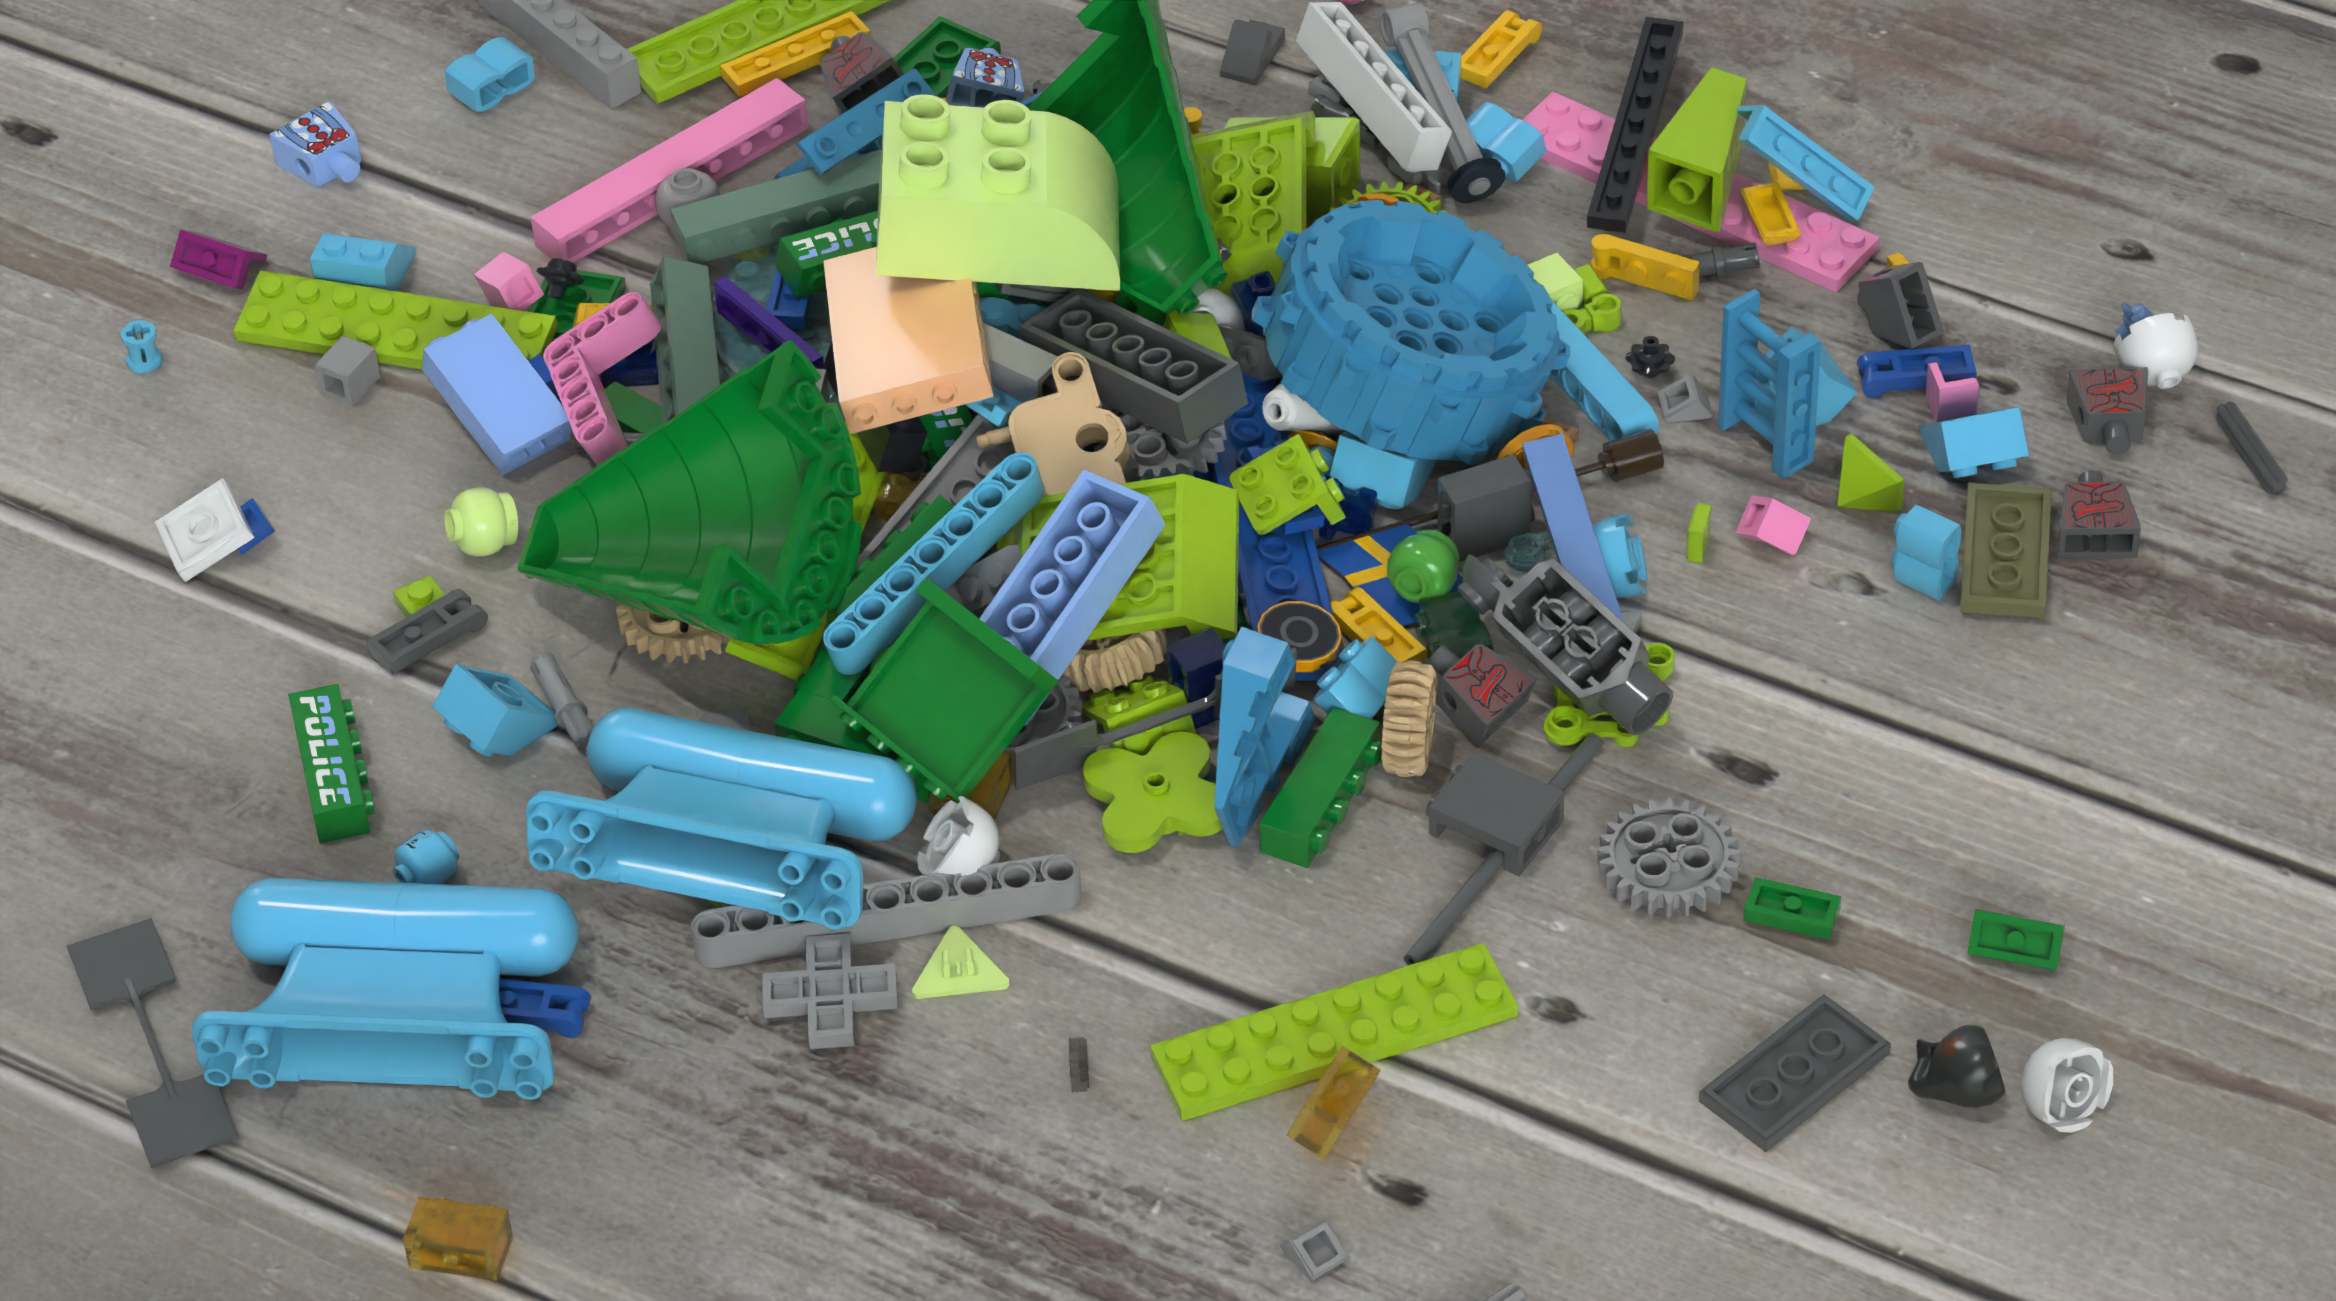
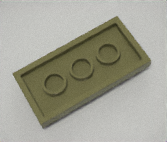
M1968 483L1960 612L2045 618L2051 488Z

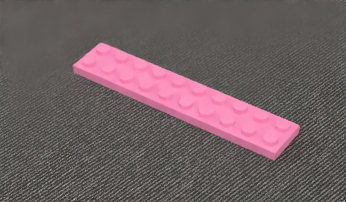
M1552 91L1523 119V121L1535 127L1543 135L1547 152L1540 159L1597 184L1616 119ZM1653 137L1652 144L1657 139L1656 137ZM1648 157L1635 202L1646 207ZM1737 173L1734 176L1722 228L1718 233L1677 220L1734 247L1756 242L1759 258L1836 293L1879 250L1880 237L1784 195L1801 231V236L1795 241L1765 246L1740 193L1742 188L1762 184Z

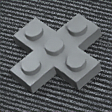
M850 933L806 936L807 970L762 973L764 1018L808 1015L810 1049L855 1046L854 1012L898 1009L896 964L852 966Z

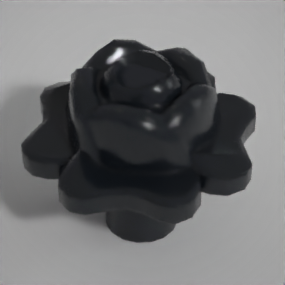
M553 258L548 262L547 267H539L536 271L545 277L546 282L550 284L548 296L554 299L563 300L566 288L584 284V279L577 274V265L569 260Z
M1655 336L1645 337L1643 344H1633L1631 352L1625 356L1626 361L1631 364L1633 372L1648 378H1654L1661 373L1669 372L1670 365L1675 362V356L1669 352V346L1667 344H1659V340Z

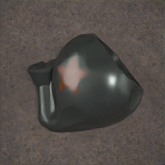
M1964 1025L1952 1030L1937 1043H1931L1922 1039L1917 1040V1063L1908 1080L1909 1089L1916 1096L1945 1101L1962 1107H1982L1993 1104L2006 1093L1998 1062L1984 1028L1977 1025Z

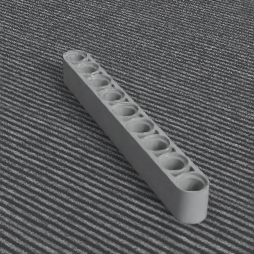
M1056 853L983 865L977 869V872L961 876V873H932L864 884L863 910L859 920L853 926L839 930H832L823 924L803 920L792 922L784 919L782 916L768 914L767 911L737 905L709 909L697 914L691 922L695 957L697 962L704 967L721 968L806 954V936L850 933L851 946L943 932L954 925L959 926L961 929L1066 912L1078 906L1082 898L1080 865L1072 855Z

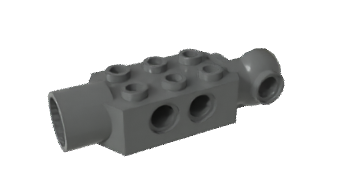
M1468 554L1463 565V582L1457 587V590L1481 615H1484L1489 609L1494 612L1493 619L1502 635L1588 716L1606 711L1631 735H1639L1650 729L1665 714L1672 702L1673 691L1647 668L1650 656L1642 639L1554 558L1539 562L1526 575L1523 574L1513 584L1510 578L1492 560L1486 558L1483 562H1480L1473 555Z

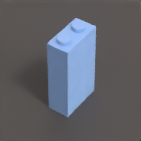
M492 314L480 320H471L461 330L447 337H438L424 348L422 371L502 476L570 440L571 425L564 407Z

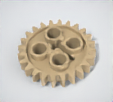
M619 603V606H616L620 633L625 635L627 645L636 644L638 654L649 650L651 660L657 659L661 654L666 655L667 663H671L676 656H682L683 662L688 663L693 654H697L701 660H705V651L711 649L713 652L721 654L720 644H728L730 637L723 634L710 632L689 624L688 631L683 632L682 621L671 620L649 611L631 608Z

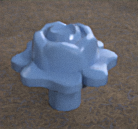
M2125 302L2121 304L2124 311V324L2117 328L2115 333L2121 335L2122 341L2131 334L2129 326L2154 316L2143 304L2140 303L2133 307Z

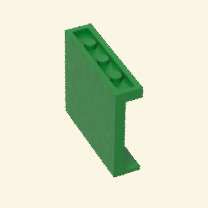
M925 578L916 592L927 599V602L847 703L836 695L830 700L843 709L839 718L858 733L863 727L871 732L866 740L886 755L891 749L899 755L896 762L900 763L907 773L914 778L919 772L928 779L924 782L923 786L942 801H944L947 795H950L960 802L958 797L968 798L1055 687L1058 680L932 581Z

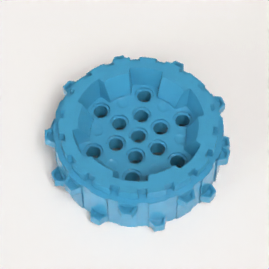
M1382 200L1359 201L1357 204H1344L1315 220L1301 234L1286 231L1275 251L1284 260L1282 266L1284 269L1272 295L1258 296L1252 309V321L1263 327V335L1266 337V348L1274 366L1283 375L1282 385L1291 394H1296L1303 401H1306L1323 418L1338 428L1359 437L1367 445L1382 451L1384 449L1406 454L1409 457L1426 460L1463 461L1468 465L1482 464L1486 454L1491 455L1502 450L1509 441L1521 432L1542 424L1547 413L1541 408L1543 400L1540 394L1552 370L1564 369L1570 357V345L1559 339L1556 314H1553L1551 311L1553 303L1543 284H1538L1533 279L1534 272L1517 255L1511 257L1503 250V243L1482 229L1476 232L1466 227V221L1440 210L1436 214L1424 211L1423 205L1396 201L1394 205H1384Z

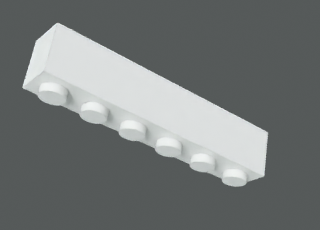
M1309 2L1296 42L1304 50L1308 58L1321 70L1326 79L1337 89L1344 100L1362 119V122L1369 127L1380 140V143L1396 159L1402 169L1412 173L1438 170L1452 130L1341 2Z

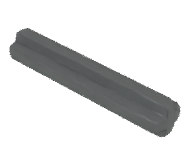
M2231 401L2225 405H2218L2215 418L2265 490L2270 494L2284 491L2287 487V476L2238 406Z

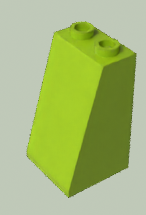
M1711 67L1664 128L1648 152V210L1716 233L1721 230L1743 145L1738 139L1745 127V118L1736 111L1739 106H1746L1747 78Z
M1230 117L1224 128L1278 117ZM1315 117V146L1306 148V221L1314 222L1318 218L1327 215L1331 207H1340L1339 198L1349 199L1352 190L1355 189L1361 179L1360 119L1352 117ZM1274 187L1264 188L1258 196L1268 195L1273 191ZM1236 194L1227 195L1224 200L1231 202L1236 197Z

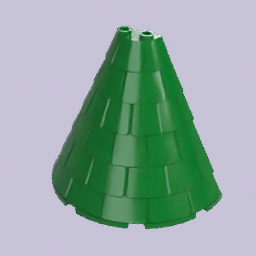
M1092 0L1076 17L1085 28L1103 33L1027 108L1030 111H1044L1066 117L1087 129L1104 146L1112 159L1118 179L1120 289L1125 294L1164 314L1177 311L1180 316H1184L1197 307L1199 304L1198 297L1208 288H1214L1222 283L1228 273L1223 268L1212 217L1208 212L1201 171L1196 163L1188 118L1185 117L1177 72L1173 66L1159 0Z
M792 340L783 342L780 347L751 368L745 367L665 424L662 422L628 447L618 451L587 474L538 505L517 566L518 571L529 579L536 578L559 586L574 588L599 598L604 597L631 608L649 611L671 620L682 621L746 643L774 645L808 635L822 625L820 618L827 610L837 608L845 595L846 588L849 586L855 570L862 532V523L853 521V498L861 495L859 473L853 446L836 402L826 404L823 395L816 385L821 375Z

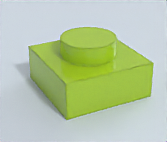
M431 575L393 591L395 603L405 617L410 616L445 595Z

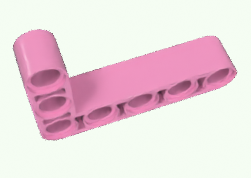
M638 292L627 293L552 341L543 353L544 361L550 371L551 378L574 435L597 466L618 451L628 447L599 374L650 342L657 336L662 327L660 320Z

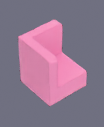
M506 252L499 254L474 274L488 302L495 307L524 311L544 295L529 265Z
M1937 362L1929 363L1925 398L1935 422L1977 414L1979 393L1977 379L1969 378L1945 382Z
M1751 495L1735 533L1748 540L1765 542L1789 555H1795L1811 518L1773 498Z

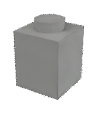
M341 336L315 364L320 394L350 406H354L380 378L375 348L345 336Z

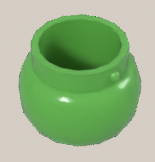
M1434 530L1417 531L1415 535H1410L1394 547L1388 558L1387 576L1392 588L1402 598L1420 605L1435 603L1444 598L1457 580L1459 565L1457 547L1449 537Z

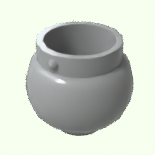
M682 168L665 177L659 184L655 196V205L661 221L666 224L668 232L673 235L670 209L718 196L720 192L717 183L708 174L691 168Z

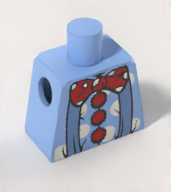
M965 48L953 72L945 101L948 105L984 108L989 103L998 100L1021 102L1024 86L1018 61L1014 58L999 55L993 48H984L982 50Z
M329 101L269 134L275 163L314 186H323L337 177L344 182H351L359 175L361 156L357 136Z

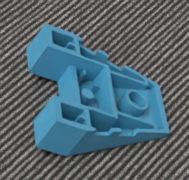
M1244 627L1240 628L1235 640H1230L1227 643L1222 656L1223 671L1214 806L1228 843L1234 847L1239 846L1261 813L1262 806L1257 805L1265 791L1272 793L1276 791L1281 782L1275 776L1284 763L1291 766L1294 764L1316 722L1309 701L1281 692L1295 664L1289 643Z

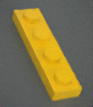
M850 11L720 65L721 77L739 97H742L776 78L779 80L786 79L789 76L819 65L821 59L832 52L831 44L837 37L848 36L852 38L859 32H866L871 37V31L853 11Z

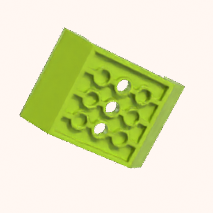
M1313 111L1191 134L1196 163L1200 167L1207 208L1212 217L1216 237L1232 253V256L1223 263V268L1228 273L1226 279L1211 289L1220 290L1233 298L1241 309L1243 316L1252 315V309L1258 296L1272 295L1284 269L1282 267L1284 260L1275 251L1285 232L1291 231L1301 234L1306 228V148L1315 146V114ZM1274 187L1273 191L1268 195L1258 196L1264 188ZM1236 194V197L1231 202L1221 204L1225 196Z
M1186 474L1119 484L1150 497L1166 525L1086 641L1185 625L1196 643L1236 637L1239 535L1238 491ZM1067 493L1043 496L1021 520L997 541V551L1006 546L1018 544L1023 557Z

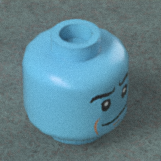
M425 829L396 848L394 854L396 867L393 868V874L398 883L444 884L456 875L457 861L460 855L453 841L444 832L439 831L436 833Z

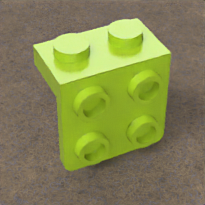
M1300 434L1295 435L1233 471L1229 477L1233 488L1239 493V500L1253 528L1260 535L1272 531L1315 505L1319 506L1331 525L1346 518L1339 504L1340 501L1345 499L1341 489L1333 477L1327 480L1324 475L1325 472L1330 470L1326 460L1318 448L1311 452Z
M1143 674L1142 680H1133L1128 683L1127 687L1116 691L1104 689L1098 693L1091 694L1089 696L1090 701L1082 704L1083 715L1092 720L1095 719L1096 722L1102 724L1105 733L1183 706L1187 704L1184 690L1158 677H1152L1151 674ZM1189 715L1109 744V747L1122 748L1144 756L1148 754L1161 737L1169 733L1185 731L1196 734L1192 717Z

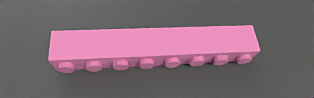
M778 78L770 81L531 216L535 246L550 259L561 258L573 263L657 216L655 196L658 186L665 177L682 168H691L708 174L716 182L809 129L805 99Z

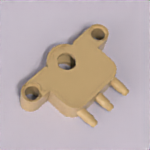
M1064 353L1054 360L1052 374L1056 393L1018 405L1011 412L1008 426L987 431L986 434L979 435L976 438L978 447L981 449L1012 442L1014 453L1023 452L1032 455L1036 460L1044 484V496L1067 493L1083 470L1117 484L1126 483L1123 473L1126 471L1130 461L1126 429L1118 416L1109 410L1101 408V402L1089 364L1085 357L1079 353ZM1069 376H1080L1074 381L1065 380ZM1091 443L1106 445L1097 452L1083 450L1085 446Z

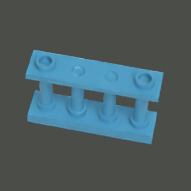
M915 68L799 141L797 146L805 156L777 173L774 179L813 168L821 176L848 158L880 150L878 140L883 132L885 101L904 102L911 96H936V94Z
M1753 289L1723 306L1718 427L1724 431L1743 420L1773 445L1772 471L1781 479H1784L1814 461L1821 341L1811 333L1804 335L1794 342L1786 341L1759 319L1760 292ZM1758 340L1778 355V364H1775L1757 349ZM1756 370L1776 385V395L1756 380ZM1755 400L1775 415L1774 424L1754 409Z

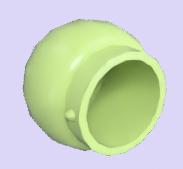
M485 487L468 489L459 493L454 499L451 509L445 511L444 526L447 538L450 542H455L457 547L467 555L473 557L491 555L499 552L503 546L515 544L517 540L518 515L514 500L508 492L496 493L494 490Z

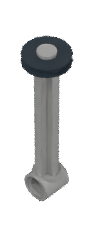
M1420 2L1382 9L1379 13V28L1384 43L1388 47L1395 46L1399 50L1417 91L1452 130L1445 150L1455 170L1447 181V188L1451 191V197L1460 203H1472L1485 199L1502 186L1505 181V171L1501 168V163L1497 159L1491 157L1483 158L1427 39L1429 35V21L1425 8Z

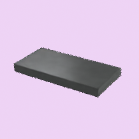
M1823 994L1700 1090L1699 1102L1764 1152H1767L1888 1056L1891 1043Z

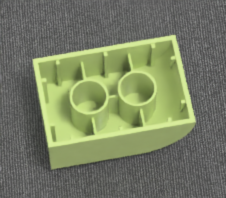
M915 95L907 98L904 102L885 101L879 173L876 275L941 280L971 278L972 282L1120 291L1118 179L1110 155L1100 141L1078 123L1054 113L1030 111L1025 105L1012 100L994 101L986 105L985 108L948 105L946 101L933 95Z

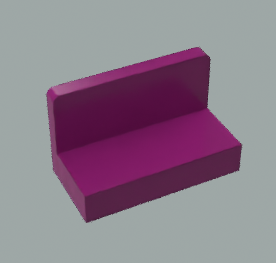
M180 229L170 267L243 290L251 260L266 262L267 254L212 236Z

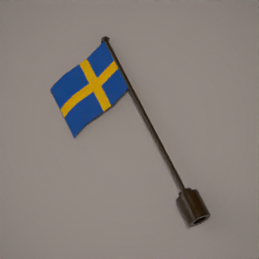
M1652 429L1603 443V452L1598 453L1599 462L1574 470L1577 477L1601 470L1605 477L1610 476L1614 482L1662 469L1664 457L1657 435ZM1438 510L1316 546L1319 560L1341 577L1351 589L1356 587L1362 588L1405 629L1474 609L1457 590V587L1463 582V577L1459 573L1450 592L1444 598L1431 604L1420 605L1407 601L1397 594L1389 582L1387 563L1394 547L1403 539L1417 533L1411 526L1438 519Z

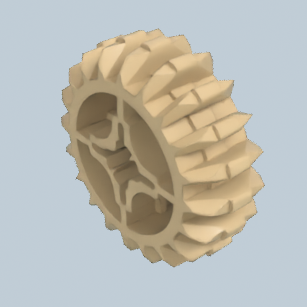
M1159 629L1085 641L1062 676H1069L1071 678V687H1078L1080 691L1092 689L1094 693H1098L1104 688L1112 691L1120 685L1127 687L1128 683L1133 680H1142L1144 673L1155 671V665L1164 661V654L1168 651L1166 630Z
M1408 660V662H1397L1390 672L1383 716L1381 758L1385 771L1390 774H1396L1398 777L1411 778V776H1422L1428 768L1434 735L1437 696L1436 672L1432 665Z

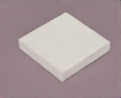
M224 478L155 521L179 576L185 582L255 538L230 485Z

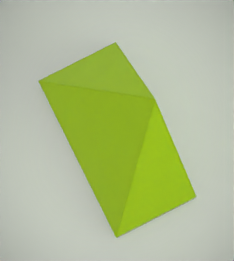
M1852 433L1847 435L1844 442L1837 507L1895 513L1902 510L1905 479Z

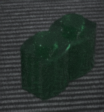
M1459 591L1419 600V613L1413 615V622L1417 637L1419 639L1424 638L1427 643L1428 662L1435 651L1442 645L1448 647L1460 658L1477 644H1483L1494 651L1490 635L1485 624L1480 619L1479 612L1464 599Z

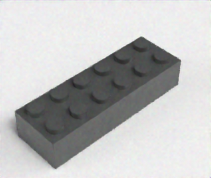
M1078 288L1019 325L1022 340L1055 356L1075 352L1085 357L1101 402L1186 444L1198 439L1203 433L1221 421L1230 418L1232 414L1248 404L1240 363L1084 289ZM1069 376L1065 380L1074 381L1080 376Z

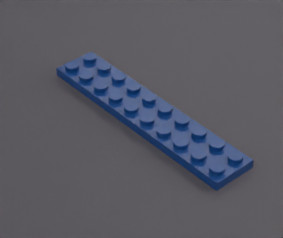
M1242 373L1248 404L1232 414L1230 418L1224 420L1227 439L1223 440L1225 450L1217 452V463H1209L1214 483L1233 488L1229 477L1233 471L1245 465V448L1256 445L1261 449L1271 447L1272 442L1287 441L1289 439L1287 431L1272 428L1266 422L1263 415L1262 405L1264 398L1276 388L1274 379L1264 381ZM1239 500L1238 588L1248 629L1257 631V625L1262 614L1270 607L1286 601H1303L1320 606L1333 616L1312 529L1284 535L1281 527L1278 526L1272 531L1260 535L1253 528ZM1341 645L1334 661L1330 664L1329 661L1322 664L1319 670L1313 672H1296L1295 681L1319 680L1330 668L1334 666L1338 668L1342 663V660L1339 658L1342 652Z

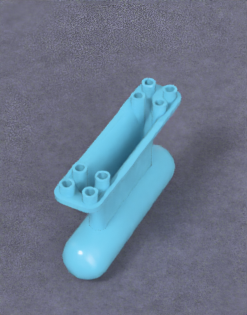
M617 708L600 718L591 730L586 754L590 770L595 778L604 786L619 793L603 801L551 790H542L535 793L528 802L526 809L527 848L531 865L539 871L555 870L570 873L583 880L594 878L614 883L623 882L767 911L768 914L782 916L788 921L803 920L823 924L832 930H839L853 926L862 914L863 867L859 858L851 851L825 845L827 833L872 842L889 841L904 831L912 821L918 796L913 777L903 769L900 763L891 758L635 708Z
M267 878L250 883L238 895L231 908L230 934L237 948L250 961L266 966L286 968L273 992L256 1008L247 1012L205 1011L195 1018L192 1026V1036L198 1062L205 1071L204 1078L208 1083L216 1086H225L230 1083L231 1079L249 1080L252 1085L259 1088H269L274 1085L275 1081L298 1082L299 1080L458 1086L459 1089H471L475 1095L484 1098L494 1096L497 1090L515 1091L518 1096L530 1100L539 1098L542 1091L548 1089L553 1084L555 1067L550 1039L547 1033L535 1025L507 1023L500 1005L499 978L500 975L541 977L559 971L571 960L578 946L579 921L572 906L561 894L543 888Z

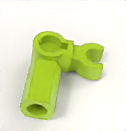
M1590 264L1573 269L1583 279L1584 306L1580 310L1566 309L1562 312L1584 335L1588 331L1592 333L1597 331L1611 332L1618 329L1622 322L1620 299L1616 295L1610 294Z

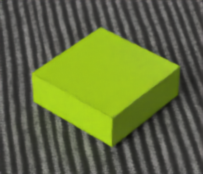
M1697 503L1694 506L1687 531L1686 558H1688V561L1703 562L1710 538L1712 505Z

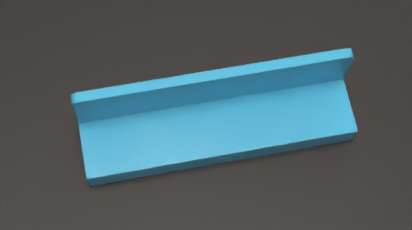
M1765 105L1738 107L1736 112L1748 120L1738 139L1847 220L1859 221L1875 188L1872 184Z

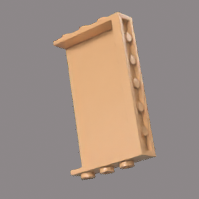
M877 247L823 261L838 397L850 434L994 397L977 282H972L971 278L941 280L876 275Z

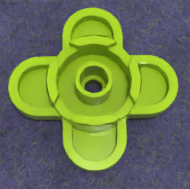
M1185 731L1173 732L1161 737L1148 754L1144 756L1122 748H1105L1094 752L1086 759L1083 765V780L1086 791L1095 799L1110 804L1102 817L1103 837L1110 847L1124 853H1138L1154 846L1162 835L1171 834L1178 831L1179 836L1186 833L1192 836L1203 837L1223 830L1214 808L1216 784L1204 780L1210 770L1211 759L1209 745L1201 736Z

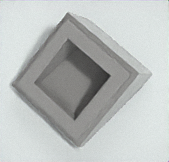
M1689 374L1657 392L1664 420L1667 423L1701 420L1713 416L1707 391L1693 374Z
M1327 1218L1280 1246L1285 1255L1311 1282L1350 1259Z

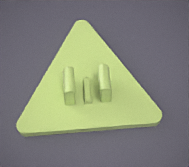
M954 925L949 927L913 986L912 996L915 999L1005 990L1010 984L1009 978L959 926Z

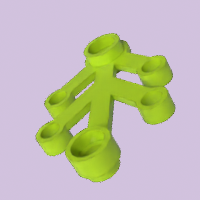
M1664 643L1648 644L1645 646L1650 656L1647 668L1661 681H1664L1674 671L1675 652L1669 645ZM1554 684L1553 692L1557 698V707L1551 710L1543 726L1544 735L1549 741L1557 745L1568 746L1580 742L1588 734H1595L1598 737H1612L1613 741L1622 747H1630L1637 743L1639 735L1622 733L1626 730L1617 721L1593 720L1599 715H1609L1606 711L1588 716L1580 708H1574V702ZM1670 706L1659 721L1654 724L1655 726L1663 725L1669 720Z

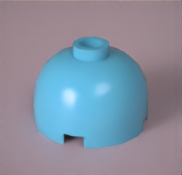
M1629 513L1609 517L1593 525L1616 598H1628L1647 593V589L1639 584V579L1648 581L1644 551L1640 536L1631 537L1627 526L1635 525V522Z

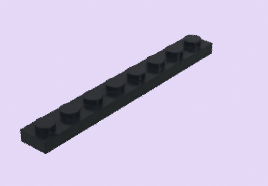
M1646 17L1587 214V228L1626 233L1649 148L1652 144L1682 40L1684 22L1651 17Z

